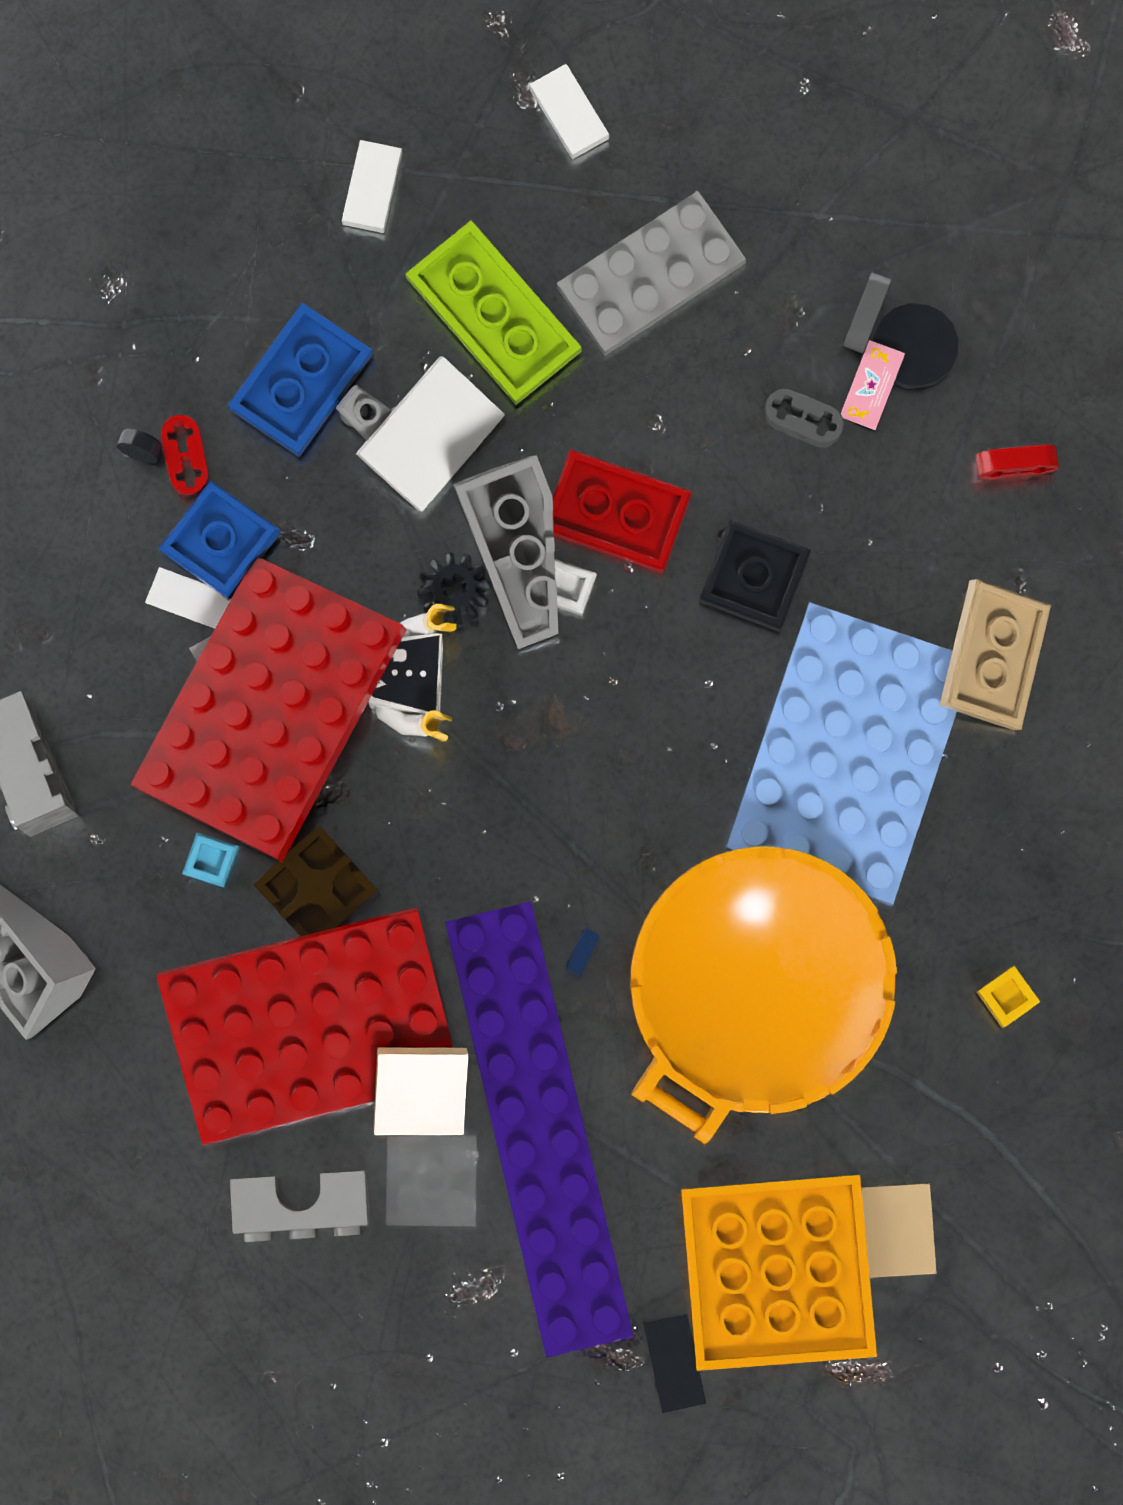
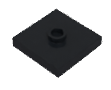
M730 519L699 602L780 632L811 549Z

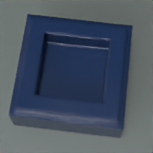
M587 928L582 930L566 964L567 972L581 978L600 934Z

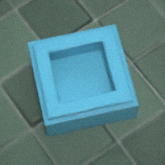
M196 832L182 874L225 889L240 847Z

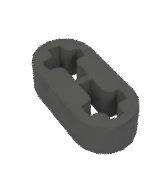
M873 271L871 272L844 341V347L863 354L892 278Z
M785 388L771 393L766 400L764 409L765 420L770 427L779 432L821 448L830 447L835 444L842 434L844 426L843 417L837 409L830 405ZM784 400L791 403L790 410L802 417L798 418L787 414L784 420L776 417L777 409L772 406L773 404L780 406ZM823 417H828L831 419L830 427L835 429V431H827L824 436H820L816 433L817 426L806 421V418L820 422Z

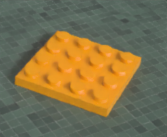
M860 1175L681 1189L697 1371L877 1357Z

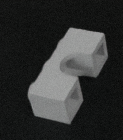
M367 1171L320 1174L319 1198L312 1207L304 1211L293 1210L283 1202L279 1190V1177L230 1179L233 1234L244 1233V1242L271 1240V1231L285 1230L289 1231V1239L316 1238V1228L332 1227L334 1236L360 1235V1226L370 1225Z

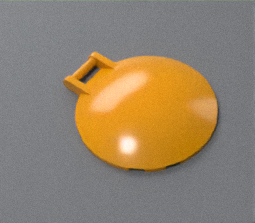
M755 846L727 851L702 861L678 877L662 893L651 908L641 927L633 952L630 986L632 1005L641 1034L654 1059L635 1085L631 1095L641 1102L648 1100L694 1131L693 1137L703 1144H707L730 1110L770 1114L790 1112L805 1108L808 1104L816 1102L829 1094H834L851 1082L864 1069L879 1048L889 1027L895 1007V974L897 973L895 953L891 937L888 936L878 910L867 894L850 877L828 862L804 852L774 846ZM663 1074L711 1106L705 1117L657 1086Z

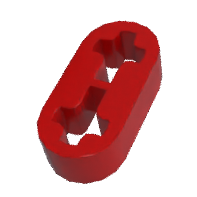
M175 415L170 417L161 429V440L169 479L174 490L180 496L196 498L210 482L202 434L197 423L191 417ZM184 426L188 433L193 432V435L186 437L188 448L186 452H181L180 446L175 439L170 440V437L176 435V428ZM185 461H190L195 473H201L200 477L195 478V486L187 487L185 481H178V478L185 476L183 464Z
M1055 445L1001 448L983 451L975 455L977 475L980 479L1039 475L1059 469L1057 447Z

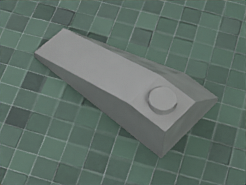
M537 455L490 469L454 483V489L517 648L521 649L559 634L552 512L553 499Z
M0 885V1008L25 1040L34 1037L81 997L96 968L69 935Z

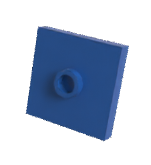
M210 480L158 549L224 598L230 600L257 557L262 558L281 534V531Z

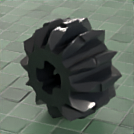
M452 552L446 554L447 565L442 567L438 560L432 559L430 566L435 575L421 572L419 576L420 581L428 585L417 590L419 599L429 600L423 607L424 612L427 613L435 604L453 606L455 610L446 612L443 617L444 623L447 622L449 615H453L454 624H457V627H462L461 614L466 613L472 621H476L479 616L473 605L487 608L489 599L480 593L491 590L490 581L479 580L485 573L483 565L475 566L469 570L472 560L471 556L467 554L462 558L460 565L455 564V557ZM455 582H460L464 594L456 593L453 598H448L447 589L444 587H453Z

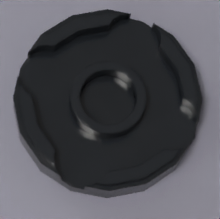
M908 303L892 309L881 319L873 336V342L905 353L894 384L906 389L929 387L937 384L949 374L958 355V336L953 323L942 311L927 304Z

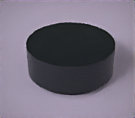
M136 429L123 430L117 443V448L122 453L145 463H156L163 448L158 439Z

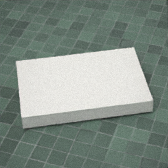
M442 356L434 362L358 450L356 455L414 508L422 512L505 414Z

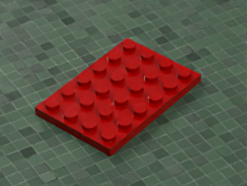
M257 557L243 576L130 785L283 862L407 629L390 618Z
M418 907L159 972L156 976L202 1145L375 1101L378 1047L454 1048Z

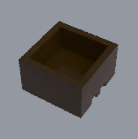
M320 825L287 853L283 862H276L253 883L299 936L348 925L381 896L379 890Z

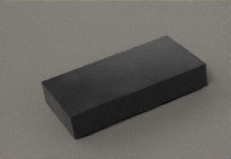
M683 1314L643 1323L662 1413L706 1404L700 1371H697L695 1347L688 1315Z

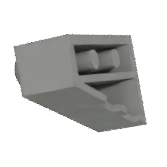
M19 691L0 700V790H2L6 800L5 810L15 830L20 829L31 837L79 815L30 700L22 691Z

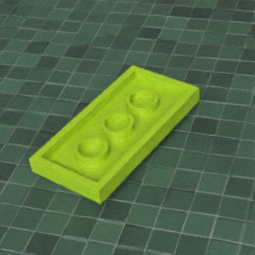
M472 220L405 273L406 279L515 405L520 403L582 352V347Z

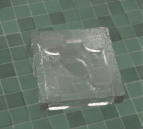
M387 1135L386 1225L476 1226L477 1136Z

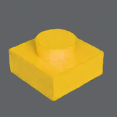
M1015 966L977 991V994L1001 1028L1006 1027L1040 1003Z

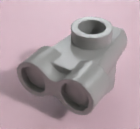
M358 385L353 386L336 407L342 421L346 425L354 427L365 439V442L396 408L389 409ZM364 404H367L368 413L365 419H363L360 415V409Z

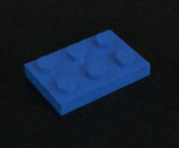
M302 302L227 406L237 416L300 457L370 360L373 350Z

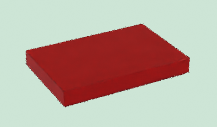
M570 449L552 497L553 534L558 538L663 574L692 491Z

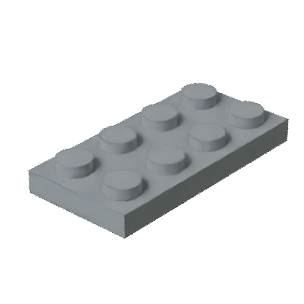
M696 191L557 282V289L602 354L606 356L746 263V258L699 191Z

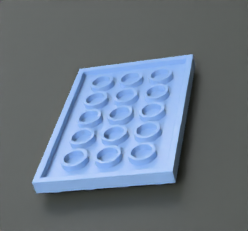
M809 602L726 850L731 851L755 846H774L810 854L841 870L870 899L892 906L957 711L939 706L952 650Z

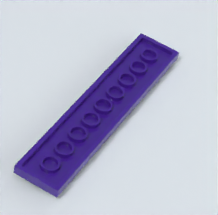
M527 902L446 921V928L546 1358L634 1337L532 904Z

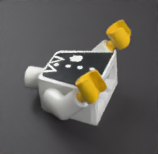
M435 604L427 613L408 618L400 623L407 630L368 701L370 708L375 709L378 719L402 735L430 736L442 742L448 739V735L438 732L440 723L445 720L452 721V717L440 712L443 637L442 633L436 632L438 630L444 632L456 630L457 624L443 622L446 612L455 610L453 606Z

